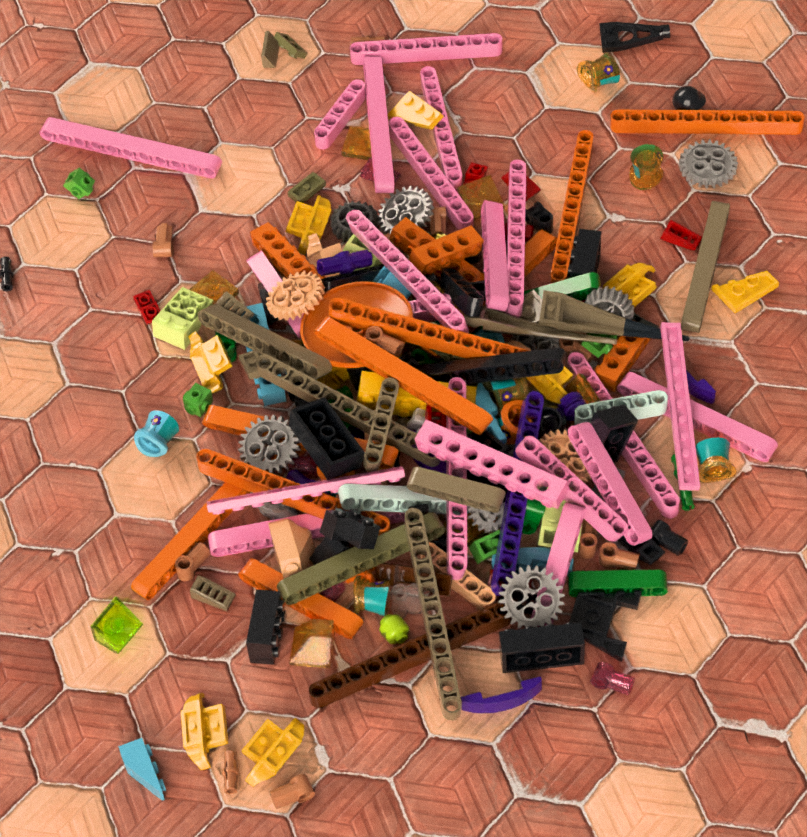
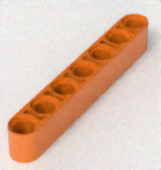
M250 558L238 573L239 578L243 582L257 590L278 591L277 584L283 580L282 573L253 558ZM318 593L292 605L285 603L286 606L347 639H353L364 624L360 616Z

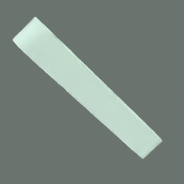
M344 484L338 489L340 503L345 510L357 509L359 511L405 513L410 506L428 504L429 513L446 514V500L413 492L406 486ZM453 511L454 514L460 515V512Z

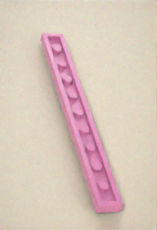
M662 322L660 329L679 490H699L700 480L681 324Z
M399 466L207 501L208 513L213 512L214 515L225 512L224 510L231 508L232 511H238L248 505L260 507L264 505V502L271 501L272 504L283 502V499L286 498L299 500L303 498V495L311 494V497L323 495L322 492L325 491L337 493L339 487L344 484L380 485L381 481L385 480L397 482L402 477H405L403 467Z

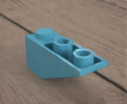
M140 738L118 746L127 773L160 800H165L163 791H166L163 780H158L156 776L159 770L156 762H151L150 756H153L149 744L145 745L143 739Z

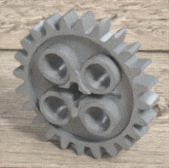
M709 139L708 143L702 140L701 144L695 141L694 146L689 144L688 149L684 148V152L681 153L679 170L682 172V177L686 176V181L692 180V185L698 183L699 188L705 185V188L708 189L709 185H711L715 189L716 184L722 187V182L728 184L729 179L733 180V175H736L738 162L737 157L734 156L735 152H730L731 147L724 148L725 143L718 145V141L712 143L711 139Z
M410 186L408 190L403 187L401 192L396 189L395 195L390 193L391 198H384L386 203L380 204L383 209L378 210L380 214L378 215V223L386 234H391L392 228L405 217L419 227H427L425 222L431 221L429 216L433 215L431 210L434 209L433 201L429 194L423 188L420 190L418 186L415 189Z
M265 415L262 421L258 417V423L255 424L251 421V429L245 427L247 434H241L244 440L238 442L242 446L238 449L242 454L239 457L246 464L275 474V471L282 474L283 467L289 470L288 463L295 464L292 458L299 457L295 451L301 450L296 445L301 442L288 425V419L284 421L282 416L277 419L275 415H272L271 419H269ZM268 431V434L262 437V434ZM285 437V440L282 443H279V440ZM260 448L259 453L254 454L255 450ZM277 454V458L271 460L272 456Z
M527 565L525 572L519 567V574L512 571L513 578H505L508 584H501L505 592H499V595L503 596L504 599L499 600L498 603L504 604L500 611H507L504 618H512L510 625L517 622V629H520L522 625L525 628H537V626L545 627L544 623L552 624L551 618L558 620L555 613L563 612L558 606L565 605L564 602L560 601V598L564 597L565 594L559 593L563 586H556L559 579H551L553 572L546 575V568L539 572L537 565L531 571L530 566ZM530 579L538 580L539 588L537 590H532L529 587L528 582ZM543 587L547 588L545 592L535 598V604L530 602L520 610L516 609L518 605L529 598L527 594L534 595ZM513 591H520L523 598L520 602L512 599ZM543 595L551 598L550 606L545 607L541 604L540 599ZM531 607L534 609L535 615L532 619L525 617V608Z

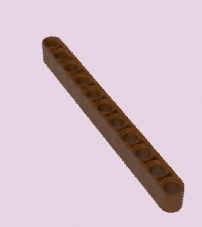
M497 602L447 624V635L452 637L448 639L451 651L510 625L512 618L505 619V615L500 614L507 613V611H500L504 604ZM435 629L431 632L434 634H439L441 631L439 629ZM427 635L419 636L314 682L308 690L310 703L316 708L325 707L431 660L430 650L427 647ZM443 648L435 649L438 653L445 652ZM359 677L358 680H353L352 678Z

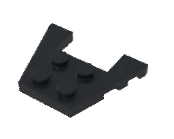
M634 590V593L617 591L616 593L604 594V592L578 593L569 622L581 623L584 641L622 662L627 642L608 638L607 635L616 606L638 610L642 591Z

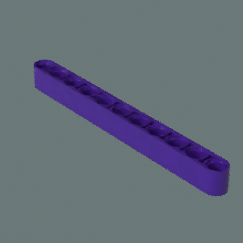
M530 392L522 403L513 458L520 461L522 460L518 458L515 450L517 445L524 439V436H533L538 439L544 403L543 395L540 392ZM530 401H534L536 405L531 404ZM526 418H530L533 423H530ZM524 479L522 483H528L530 480ZM508 489L491 582V590L497 596H501L499 592H505V589L499 585L498 581H502L507 585L508 582L505 578L509 577L512 579L511 572L516 571L527 498L522 493L519 495ZM511 507L516 508L518 513L513 512ZM508 526H512L515 531H511ZM505 544L510 545L512 550L507 549ZM501 563H506L509 569L504 568Z

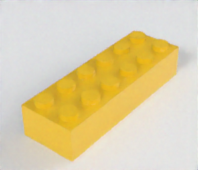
M362 371L358 386L357 402L375 411L381 384L385 378L375 372ZM439 382L448 388L449 383ZM466 385V399L475 404L477 387ZM390 387L385 388L389 392L394 391ZM399 387L393 411L394 415L412 417L413 412L417 408L426 411L425 402ZM381 405V407H382L383 409H389V408H390V407L387 406V405ZM432 408V412H439L438 410Z

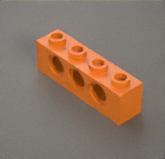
M470 225L412 249L409 261L423 275H430L438 269L447 268L450 264L461 262L470 256H476L480 253L484 240L473 226Z
M629 336L616 338L617 345L612 344L613 347L610 352L604 355L601 365L598 364L594 370L606 389L616 392L617 386L626 373L631 370L651 338Z

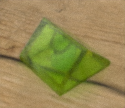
M114 597L90 628L94 641L119 654L143 623L118 597Z

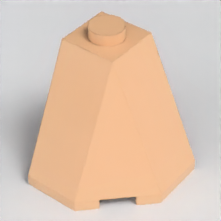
M288 518L268 523L275 556L283 579L305 570L309 563V558L315 550L311 531L305 527H300Z

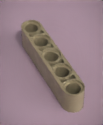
M386 378L381 384L363 459L364 468L370 472L377 471L381 465L399 389V383L394 378ZM390 387L394 391L389 392L385 388ZM381 405H387V406H389L390 408H389V409H383V408L381 407ZM382 422L386 426L380 427L376 423ZM379 440L381 444H374L372 441ZM373 457V458H375L377 461H376V462H370V461L368 460V458Z
M413 467L406 485L409 490L493 513L500 511L506 494L503 489L421 467Z

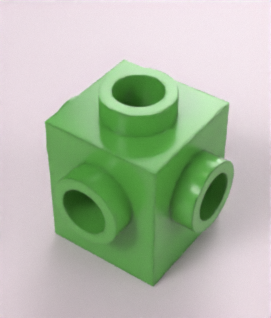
M79 167L68 175L63 186L73 196L80 199L85 195L91 194L95 180Z
M197 383L183 396L185 410L189 414H195L199 417L207 411L208 406L213 402L211 390Z

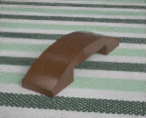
M382 563L377 566L375 582L385 581L383 584L399 585L417 589L413 566ZM434 571L439 594L450 596L452 575ZM421 573L420 576L428 577L429 574Z

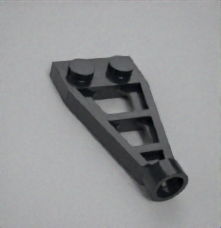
M624 22L599 23L602 53L619 52L660 41L664 38H670L669 24L655 26ZM618 32H631L633 38L627 41H620ZM637 32H650V36L638 38Z

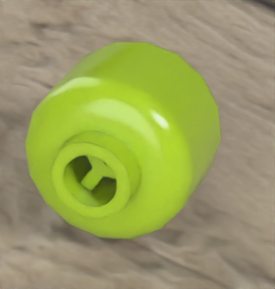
M388 614L380 621L379 631L388 643L401 644L408 638L409 626L398 614Z

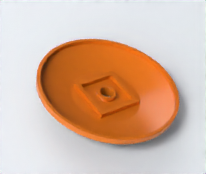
M368 281L347 283L325 292L322 295L323 299L318 300L320 304L313 306L315 310L309 309L308 315L304 313L300 325V334L304 347L327 358L332 366L339 368L365 367L322 341L314 333L318 325L328 316L330 301L337 297L413 318L412 308L402 293L388 285ZM344 325V326H346L347 328L351 329L352 331H357V330H359L358 328H354V327H350V326ZM365 330L356 332L357 334L366 338Z

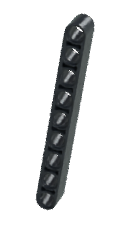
M550 348L415 365L412 367L439 382L449 383L452 378L458 377L463 379L466 384L560 373L563 371L568 356L567 352L562 348Z

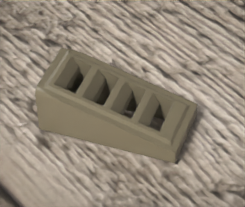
M227 291L216 302L217 305L239 316L246 311L242 317L248 320L254 316L252 311Z
M199 575L190 588L191 598L224 611L229 609L236 596L230 590ZM226 596L224 602H220L222 597Z

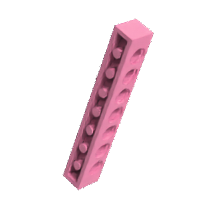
M425 420L415 437L417 448L425 454L429 452L441 461L447 460L459 469L465 468L470 470L475 476L486 477L491 483L504 485L511 492H520L527 499H536L545 507L558 509L569 490L566 480L431 421ZM436 441H442L438 445L434 444ZM455 448L459 449L457 452H451ZM471 456H477L476 459L469 460ZM488 464H495L491 468L486 467ZM507 471L512 472L510 475H503ZM524 479L530 480L528 483H522ZM542 487H548L546 491L539 490Z

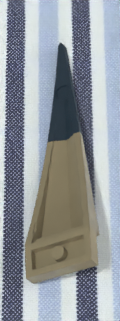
M545 290L543 292L539 326L557 328L558 331L662 339L661 329L607 312L563 293ZM682 335L683 341H689L690 338L688 336Z

